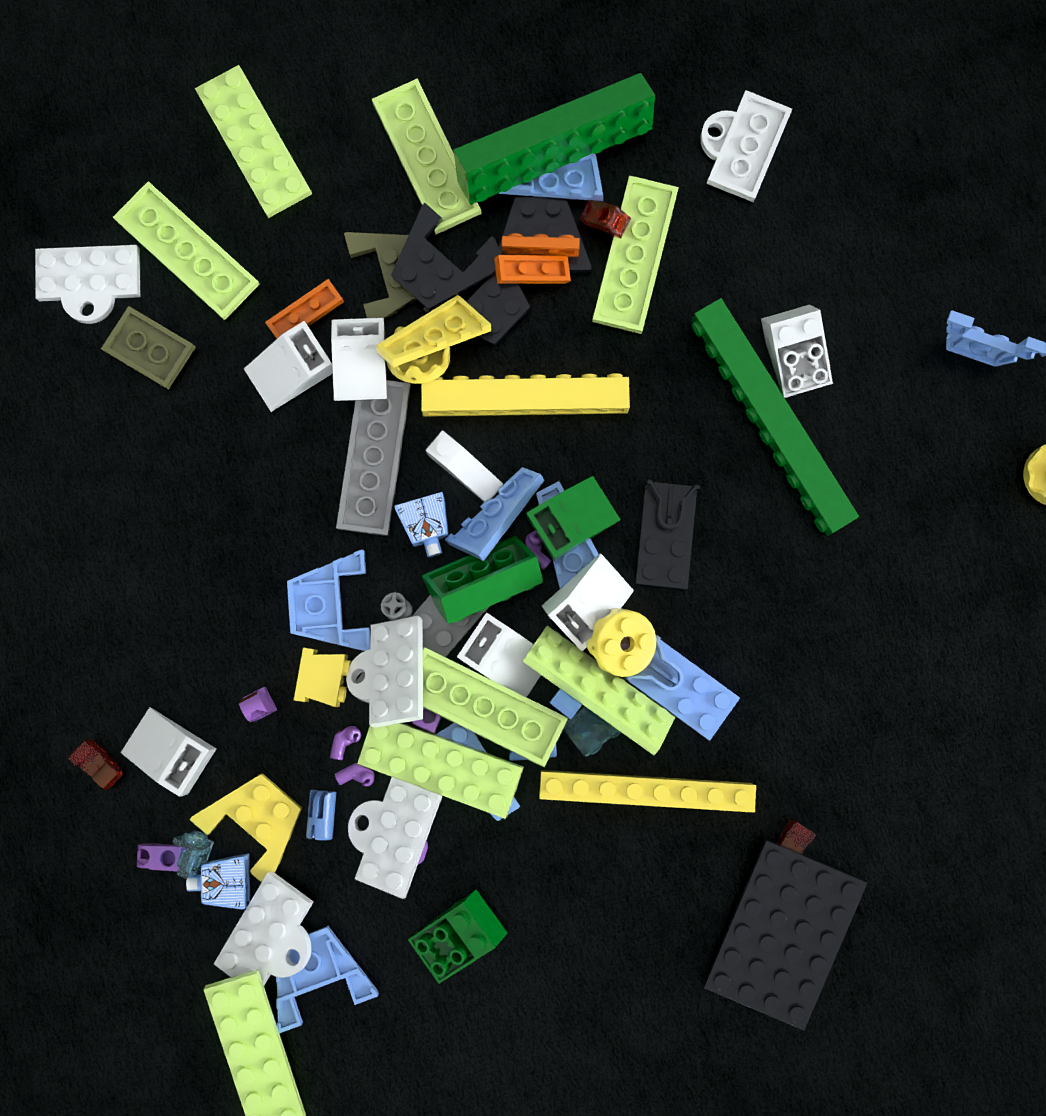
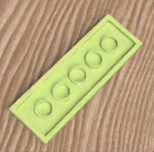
M239 65L195 88L268 218L312 195L310 188Z
M418 79L373 98V105L421 205L426 203L442 217L443 221L434 230L435 234L480 215L481 209L478 203L470 205L458 184L454 153Z
M629 175L592 322L642 334L679 187Z
M147 182L113 216L127 232L224 320L259 285V282L150 182Z
M546 626L523 659L525 664L651 754L655 755L658 752L675 716L631 686L624 679L600 669L595 659L581 651L558 632Z
M427 648L423 649L424 708L545 767L568 720L567 717Z
M406 723L376 728L370 725L357 763L504 819L508 816L524 766Z
M257 969L206 985L204 993L245 1116H306L259 970Z

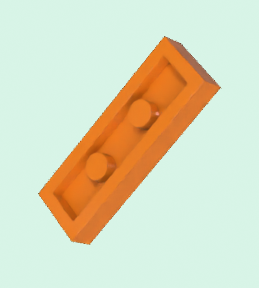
M512 233L508 236H502V254L579 257L580 238H574L572 235H561L559 238L549 237L545 234L523 237L521 234Z
M498 255L494 258L497 283L566 284L571 281L568 256Z
M327 279L265 323L278 339L282 334L303 321L309 327L344 301L329 279Z

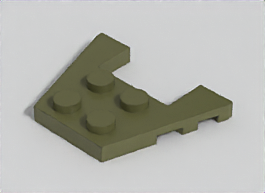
M344 233L351 258L377 252L388 291V298L363 304L367 318L386 319L396 314L402 307L416 301L391 276L409 235Z

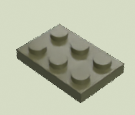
M128 306L101 349L169 390L196 347Z

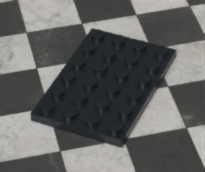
M765 838L703 983L704 988L805 1030L866 888V880Z

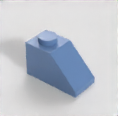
M560 688L549 701L550 704L569 719L574 717L582 705Z

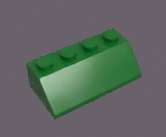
M516 535L498 542L484 561L468 555L422 575L439 613L448 624L459 622L464 617L484 611L491 605L500 601H506L518 593L531 590L536 585L543 583L537 556Z

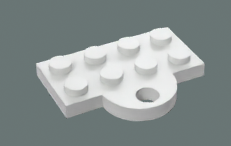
M745 91L737 112L720 111L711 115L704 123L700 136L704 152L708 157L716 161L707 184L754 202L792 109ZM716 127L721 131V135L719 137H712L709 135L708 129Z
M137 245L35 249L36 299L38 301L61 300L64 310L78 322L93 324L102 321L111 313L115 298L140 297V248ZM88 304L94 305L93 313L89 316H83V308Z
M419 616L371 625L370 650L360 653L349 666L346 676L348 689L358 699L370 703L369 725L374 728L423 719V621ZM365 672L364 680L356 684L357 676Z
M392 777L383 801H368L359 805L352 813L348 824V833L352 844L360 852L364 853L355 879L399 898H406L443 795ZM363 815L369 820V826L364 831L358 827V819Z
M273 871L268 872L218 955L214 965L230 977L258 969L263 985H265L270 975L284 978L300 972L307 965L311 956L309 935L300 924L312 906L313 901ZM292 949H295L300 955L298 964L290 960L289 954Z

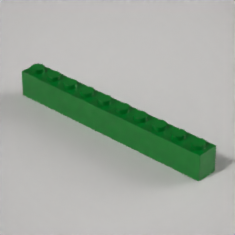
M720 298L696 312L691 324L693 331L698 337L701 336L703 338L708 355L712 359L715 357L720 365L718 367L720 374L732 384V392L739 402L742 401L747 408L745 410L747 417L759 427V435L766 445L769 444L774 451V460L780 467L783 466L788 473L786 477L789 484L794 489H798L802 496L800 500L806 510H811L816 518L814 523L818 530L822 533L825 532L828 536L857 519L859 515L723 300Z

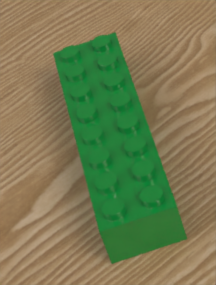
M639 73L453 149L458 184L469 204L472 205L476 202L485 201L488 197L500 192H506L524 182H530L543 174L552 173L560 167L576 163L581 158L590 154H598L613 145L622 144L630 138L643 135L652 130L655 94L642 73Z

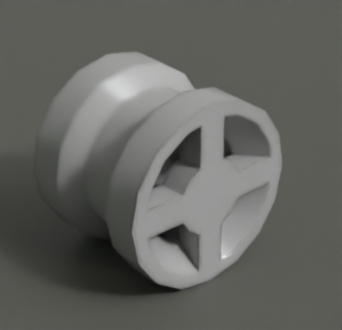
M390 593L382 600L381 610L391 621L411 617L413 612L412 606L400 593Z

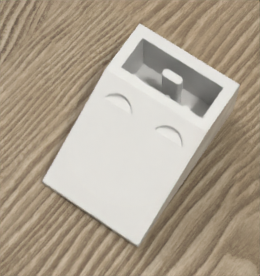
M806 305L761 319L765 343L784 398L833 384L819 309Z
M384 318L332 320L331 342L334 401L387 399L386 360L377 352L376 347L377 344L386 339Z
M305 321L282 334L247 365L244 370L272 412L333 374V365Z
M600 553L547 600L542 607L571 641L583 651L587 648V641L593 635L595 622L609 615L611 609L621 608L634 590Z
M488 613L484 615L457 656V658L492 681L524 697L528 696L541 674L523 662V659L534 644Z
M149 707L121 753L157 783L180 797L190 792L216 751V748Z

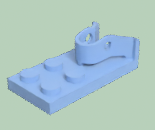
M656 635V650L650 664L638 674L624 677V679L710 741L740 697L661 641V637Z

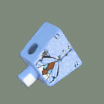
M440 492L395 505V510L413 546L424 544L427 557L442 554L439 539L449 536L443 493Z
M249 853L202 864L201 875L187 876V891H201L202 904L235 909L247 908L250 903Z

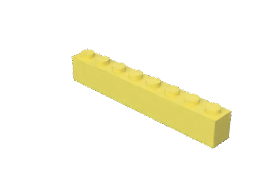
M568 374L557 375L556 378H546L545 375H532L530 379H520V376L508 375L505 376V379H494V376L486 375L474 380H469L467 376H455L453 380H443V377H439L431 382L422 383L423 416L628 413L630 408L629 377H623L622 374H609L606 378H597L595 374H584L582 378H571V375Z
M541 770L539 798L755 812L756 785L744 782Z

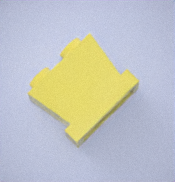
M303 648L294 700L309 702L310 698L339 707L340 702L344 703L347 687H344L343 683L351 661L348 660V655H317L318 650Z

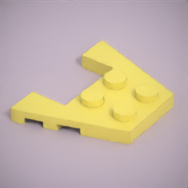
M260 774L195 814L189 820L205 834L209 835L226 814L267 849L265 854L249 871L262 882L268 872H276L302 807L264 774Z

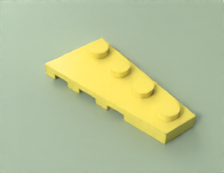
M457 295L377 344V352L392 367H396L490 332L491 323Z

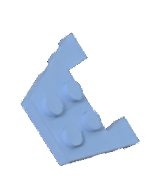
M952 310L949 313L947 319L948 335L946 338V350L992 366L1014 363L1018 357L1026 360L1033 359L1035 353H1040L1042 357L1046 356V343L1027 337L1019 344L1010 342L1006 336H992L984 333L982 328L972 326L974 318Z
M364 550L356 551L354 554L337 559L328 565L316 568L287 581L290 633L362 651L370 650V628L343 630L339 581L340 576L366 574Z
M329 926L308 933L311 941V956L307 965L300 972L289 977H276L277 1028L279 1033L298 1027L303 1023L294 998L295 996L343 978L347 981L354 1005L375 998L379 994L376 987ZM292 949L289 954L290 960L298 964L300 955L295 949Z

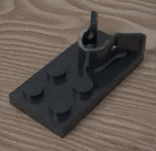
M652 479L646 480L635 585L688 589L697 491L700 489V484L686 486L653 482Z

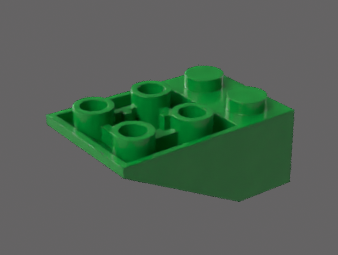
M593 476L548 499L526 513L528 521L553 561L621 520Z
M474 890L411 936L408 941L437 982L441 983L496 948L508 933L479 892Z

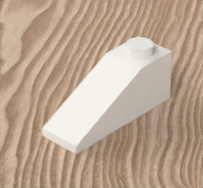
M443 430L426 449L427 455L484 502L491 500L498 492V489L503 486L499 479Z

